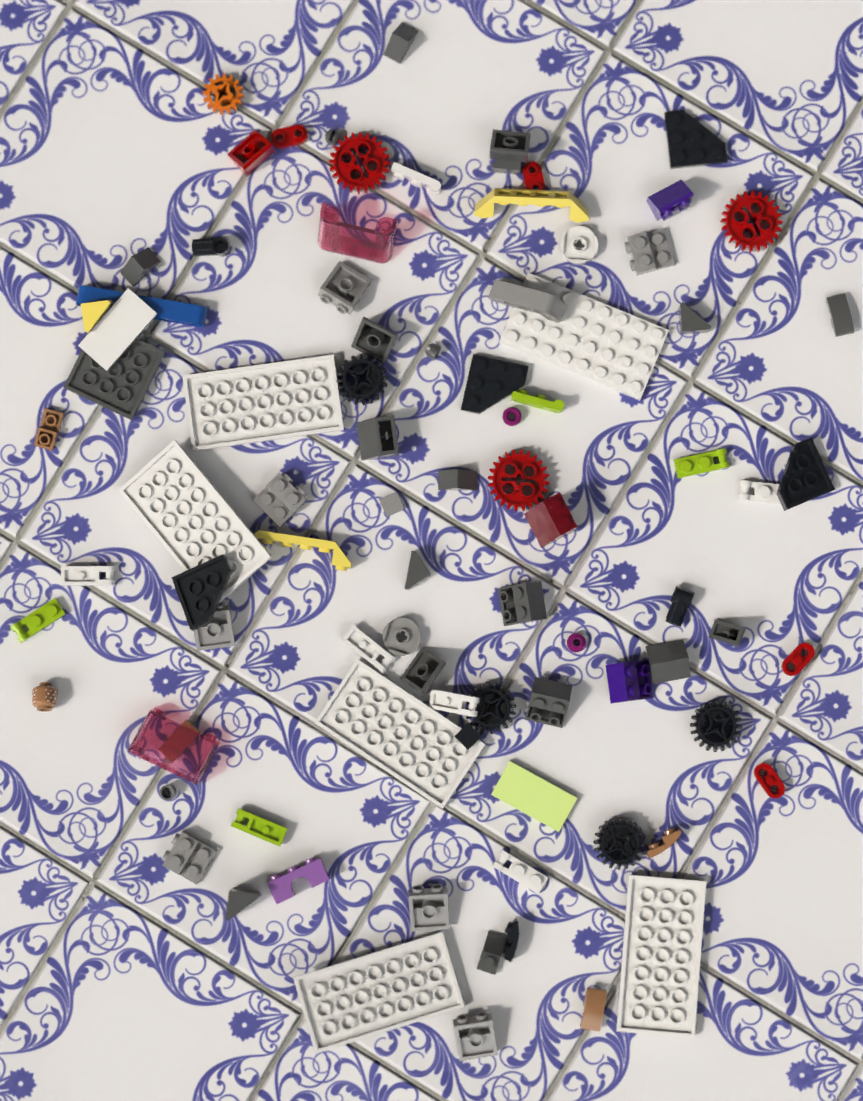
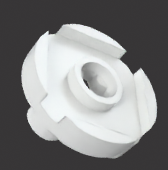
M574 226L563 234L560 241V250L564 259L570 263L577 265L590 262L596 255L598 239L589 228ZM578 240L585 246L581 250H577V247H574Z

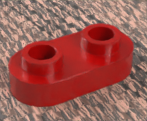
M294 125L274 130L270 139L275 148L284 149L304 144L308 139V132L304 126ZM300 131L302 135L297 137L295 133ZM281 135L283 136V139L281 141H278L276 139L277 136Z
M534 161L526 163L523 167L525 188L533 190L534 186H538L540 190H545L541 166ZM534 168L536 172L530 173L529 169Z
M809 643L799 644L783 660L781 665L783 673L787 676L797 675L813 659L815 655L813 646ZM802 649L807 650L806 656L801 655ZM789 663L794 665L793 670L788 669Z
M767 763L758 764L754 769V777L769 797L780 798L785 792L783 782L771 765ZM762 769H765L767 772L765 776L760 775ZM773 785L778 787L777 792L771 791Z

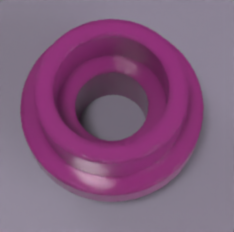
M509 407L503 412L502 417L504 423L508 426H516L520 423L522 415L519 409ZM509 414H514L516 418L510 420L508 416Z
M579 633L571 634L567 639V647L572 652H581L586 646L585 637ZM574 639H578L580 641L579 646L573 645Z

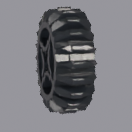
M359 354V360H356L353 355L351 356L352 363L347 359L345 360L347 367L340 365V369L344 372H337V376L342 377V379H337L336 382L343 385L339 386L338 390H345L342 393L343 397L350 395L348 402L355 398V405H358L359 400H362V405L365 406L366 399H369L370 404H373V396L379 400L380 397L377 393H385L381 387H387V383L382 382L388 380V376L382 375L386 373V369L379 370L383 364L379 362L375 365L376 357L369 361L370 355L367 354L365 360H363L362 354ZM359 365L367 366L361 372L351 370ZM372 369L378 375L377 385L369 379ZM347 375H350L355 380L352 391L346 383ZM366 375L365 379L367 380V382H362L361 384H358L359 379H357V377L362 378ZM364 387L373 389L367 394H357Z
M487 682V688L485 689L482 684H479L480 691H477L476 688L472 689L475 693L473 697L480 698L483 710L477 717L466 716V719H474L470 725L472 726L477 723V731L482 726L484 727V734L487 732V728H490V733L494 734L493 728L497 727V731L501 732L500 725H503L504 728L508 727L505 723L506 720L512 723L513 720L508 716L509 714H516L514 711H510V708H516V704L510 705V701H513L514 697L507 698V695L510 694L509 690L505 694L502 692L505 686L502 685L500 690L496 689V682L493 688H490V682ZM494 692L500 696L494 701H489L482 694ZM483 700L490 705L498 701L495 705L496 708H493L497 716L490 711L482 715L485 712V708H487ZM504 700L506 703V713L502 718L497 711V706ZM486 715H492L498 723L485 724L480 720Z
M715 700L714 706L711 701H707L708 708L701 704L700 706L703 711L695 709L698 717L691 716V719L696 720V723H690V727H696V730L691 731V734L697 733L698 735L694 738V741L701 739L702 741L699 743V746L702 747L706 743L707 751L710 750L711 746H713V752H717L718 746L721 751H725V744L728 748H731L730 741L737 743L734 735L741 736V733L736 732V729H742V726L736 725V722H740L742 719H735L734 716L738 714V711L731 713L730 711L733 709V706L730 705L726 709L727 702L725 701L722 702L721 706H719V700ZM719 710L727 716L716 719L710 711ZM705 715L708 720V727L701 731V720ZM713 721L715 723L722 722L719 731L717 729L710 730ZM731 721V732L727 737L724 732V725ZM711 733H716L722 741L712 742L705 737Z
M619 817V823H616L615 818H611V825L608 821H605L604 824L607 826L605 829L602 826L598 827L603 832L602 834L595 833V836L600 837V839L593 841L594 844H599V847L594 848V851L598 852L601 850L597 857L598 859L603 856L605 857L602 862L604 865L609 860L611 861L609 864L610 868H613L614 863H617V870H620L621 864H623L625 869H628L627 862L634 866L633 858L638 861L641 860L637 853L644 854L645 852L639 849L640 846H646V843H640V840L644 839L645 835L638 836L642 829L634 830L637 825L636 822L629 826L630 819L628 818L625 824L622 817ZM624 827L630 830L631 833L619 836L613 828ZM609 832L612 837V844L604 849V838ZM614 835L620 838V840L624 839L622 843L624 850L620 849L619 846L618 848L614 847L617 843ZM632 838H635V848L630 855L627 843ZM619 850L625 856V859H614L608 854Z

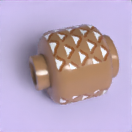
M41 682L39 686L32 690V705L38 711H52V708L57 706L58 691L55 687L51 686V683Z

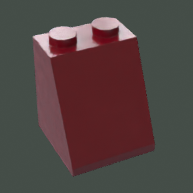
M561 493L540 502L524 514L541 548L577 529V525Z

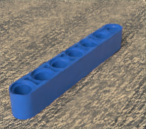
M79 285L76 305L81 306L82 303L112 300L111 308L124 292ZM137 295L157 313L154 318L155 320L205 327L207 307Z

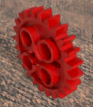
M362 132L359 133L358 137L352 133V138L350 139L345 135V142L338 140L339 147L333 146L336 153H330V156L334 159L329 160V164L334 166L329 169L330 172H335L332 175L333 179L339 178L337 185L343 183V190L350 187V193L357 189V193L360 194L361 189H364L367 194L369 187L375 191V184L381 186L380 179L386 181L383 173L389 174V170L385 167L390 166V162L385 160L389 159L390 155L384 154L387 151V147L381 148L383 142L376 143V136L370 139L369 133L365 137H362ZM361 147H367L369 149V151L366 154H361L358 152V150ZM351 149L355 150L360 162H363V168L368 174V178L364 176L360 165L357 164L356 158L354 154L351 152ZM350 156L352 160L349 163H344L342 158ZM371 163H375L378 166L374 171L369 170L367 167ZM359 172L361 177L355 180L351 178V174Z
M753 190L750 196H748L746 191H744L743 197L737 194V201L731 198L729 201L731 205L726 204L724 208L727 211H723L721 214L726 217L720 221V223L725 224L721 230H727L724 238L730 236L728 243L735 242V249L739 245L742 246V252L745 248H748L749 253L752 252L753 248L759 252L760 246L766 250L767 243L773 245L772 238L777 239L779 237L775 232H781L782 230L778 227V225L783 223V221L778 220L782 213H776L779 206H772L775 200L767 201L769 195L762 198V192H759L757 196H755ZM751 206H758L760 208V212H752ZM734 215H742L743 221L737 222L734 219ZM749 218L751 221L755 220L754 225L752 223L748 224ZM760 222L768 223L769 229H762ZM746 230L750 231L753 235L752 238H745L743 232Z
M522 449L519 454H516L515 450H513L511 456L505 452V459L499 456L500 463L493 462L496 469H489L493 476H488V479L493 481L488 484V487L494 488L490 494L497 495L494 501L502 500L500 506L506 503L507 510L514 506L515 512H517L518 507H521L522 511H525V506L532 509L533 502L538 505L537 498L544 499L541 493H547L548 490L544 486L550 484V482L545 481L549 474L543 473L547 467L540 466L543 460L537 462V455L531 458L530 451L523 455ZM506 466H513L515 473L512 475L506 474L504 470ZM527 467L532 468L534 475L527 477L524 474V469ZM517 476H521V480H535L536 483L521 482L520 485H516V481H502V478L516 479ZM504 485H511L514 491L511 494L504 493ZM529 486L532 488L533 493L526 496L522 493V488Z

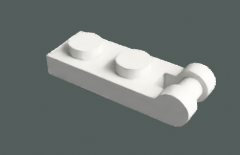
M396 162L393 163L391 173L394 174L395 178L402 181L407 179L415 187L421 188L423 186L430 189L432 195L440 194L441 183L438 180Z
M740 481L741 494H739V500L781 504L776 494L779 484ZM749 488H754V495H749Z
M61 566V586H115V580H113L115 566ZM100 572H106V579H100Z
M354 625L342 639V641L383 674L386 672V667L390 662L393 663L395 660L392 655ZM380 654L385 657L381 663L376 661Z
M432 689L429 707L436 710L477 717L478 711H476L480 698ZM466 702H470L469 709H465Z
M501 850L499 853L501 856L492 866L539 894L548 877L506 851ZM507 860L512 862L509 868L504 867Z

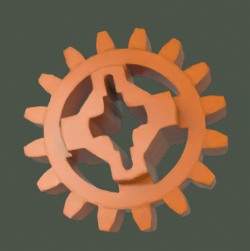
M223 73L222 78H219L218 74H216L215 80L209 78L210 85H204L207 91L202 92L204 96H207L203 99L204 103H208V109L213 108L214 114L220 111L221 116H223L224 112L227 111L231 115V109L237 111L236 105H242L239 99L244 98V94L240 93L243 91V88L238 86L240 84L239 80L233 82L234 78L232 75L227 78L226 74ZM232 87L236 91V96H234V94L231 93ZM226 92L227 96L223 95L221 98L220 93L224 94ZM211 94L216 97L215 103L211 100Z

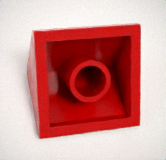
M254 130L227 155L248 176L275 151L272 143L258 131Z

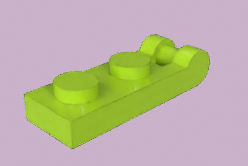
M517 389V392L513 391L511 401L554 413H561L564 409V402L562 400L552 402L546 400L547 397L536 394L535 397L530 396L527 391Z
M726 448L674 459L677 479L729 468L730 464L726 459ZM714 457L719 458V464H714Z
M54 598L25 618L14 623L10 628L13 632H16L18 641L23 643L66 615L57 599ZM25 625L29 628V631L26 633L22 629Z
M237 809V817L235 821H232V827L281 847L288 828L243 809ZM244 817L249 819L247 826L242 824Z

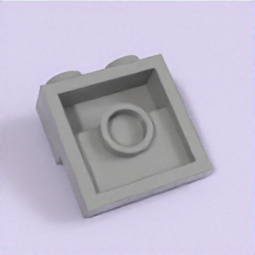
M664 228L628 236L627 242H624L626 252L631 254V270L636 272V276L674 265Z
M339 261L320 287L318 296H320V300L323 303L335 305L338 312L351 315L372 280Z
M278 473L266 485V488L253 499L279 527L307 502L305 498L307 494L300 487L296 489L291 484L293 480L286 473L283 476Z
M223 602L219 603L211 623L194 630L197 651L235 646L230 605H225Z
M182 831L181 834L177 833L171 843L174 846L171 851L167 850L161 860L164 863L162 866L197 885L217 850Z
M435 884L431 888L416 885L412 889H408L411 932L450 929L447 887Z
M480 1011L476 1013V1016L468 1017V1015L462 1014L457 1016V1019H453L460 1061L498 1055L491 1013L487 1014L486 1011Z

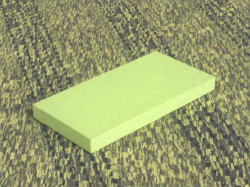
M511 761L508 762L491 794L558 832L577 800L575 796Z

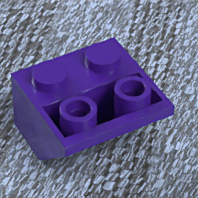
M681 179L649 196L647 203L657 221L660 219L665 221L673 216V212L677 210L682 212L689 208L694 194Z
M648 660L605 665L610 703L653 698Z

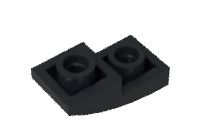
M515 919L513 923L509 921L504 931L507 933L506 938L512 941L511 944L507 942L503 950L505 954L504 959L512 962L519 938V924Z

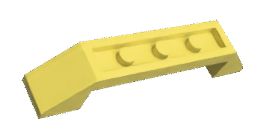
M494 188L475 204L474 216H479L480 218L493 217L494 203H498L500 205H537L539 207L551 205L558 208L570 206L569 220L578 223L589 221L588 209L571 191Z
M260 530L254 534L264 544L273 545V542H281L283 547L292 548V544L300 545V549L311 550V547L319 548V552L330 553V550H334L332 566H336L335 570L347 571V568L352 567L350 561L334 541Z

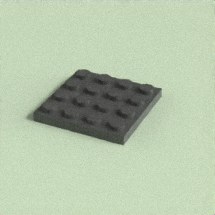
M136 338L113 366L106 371L84 350H81L63 388L133 421L166 352Z

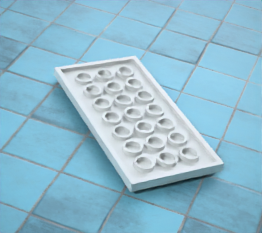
M528 273L523 287L552 294L566 304L559 323L544 318L540 314L514 307L499 344L640 401L669 330Z
M334 354L182 375L192 451L344 430L338 383L336 382Z
M177 440L172 441L118 490L184 571L222 554L226 556L232 574L219 603L272 558V555Z
M358 659L314 722L442 809L485 746L483 742L478 740L467 750L454 737L462 728Z
M628 874L616 1031L695 1038L706 881Z
M442 931L293 977L315 1054L465 1007Z

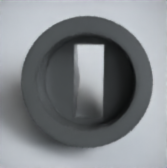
M334 129L327 131L325 135L326 142L332 146L337 145L338 140H340L339 132ZM332 133H335L333 140L330 141Z
M431 343L427 345L431 348L430 351L425 349V353L429 358L435 360L441 347Z
M167 784L160 789V796L164 800H171L176 796L177 791L173 785Z

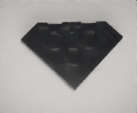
M684 110L664 112L670 169L727 163L725 142Z
M473 354L461 411L481 414L486 409L508 397L513 391L525 386L529 366Z
M812 437L792 446L776 493L784 511L835 490Z
M223 554L172 577L189 628L192 631L211 623L232 574L227 558Z

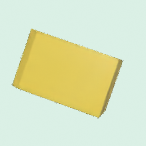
M112 300L81 304L84 330L87 333L101 320L113 304Z

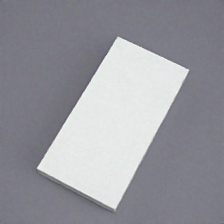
M128 288L78 346L108 371L155 318L157 313Z

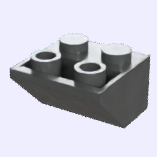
M394 415L357 422L361 461L399 456Z
M541 581L525 582L498 588L504 626L547 619Z
M535 677L525 720L563 728L573 685Z

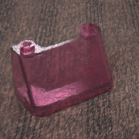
M322 203L318 231V244L321 249L381 264L390 261L398 233L397 219L381 218L377 222L376 229L372 230L338 222V208L332 204Z
M155 708L154 711L150 709L128 752L197 785L201 784L220 742L216 741L217 737L208 732L205 736L164 716L166 712Z

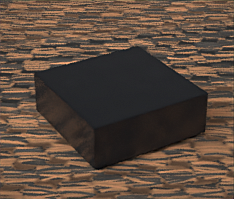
M467 723L454 737L469 750L481 738V735Z

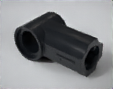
M223 237L192 239V253L194 257L217 255L224 257L231 251L230 243ZM222 242L225 243V249L223 251H218V244Z
M676 586L665 622L681 627L695 592Z

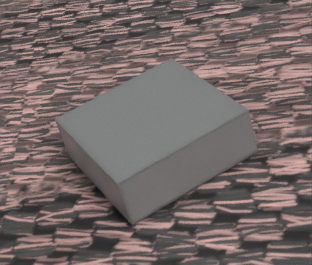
M397 492L379 499L387 517L404 510Z

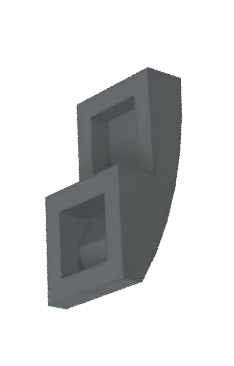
M845 293L826 297L835 336L854 333L853 321Z

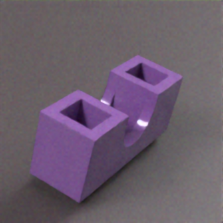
M314 856L306 860V865L300 868L297 864L287 869L289 873L283 876L278 873L269 877L271 881L267 885L276 904L295 896L292 883L298 877L306 878L312 888L330 880L322 859H316Z

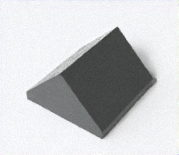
M493 129L490 159L528 163L531 133Z
M363 317L351 347L366 355H370L372 358L376 357L379 362L385 364L398 340V334Z
M684 640L645 647L652 684L691 677L689 657Z
M422 647L400 679L425 695L446 666V663Z
M235 888L230 889L225 916L226 920H230L259 898L261 893Z

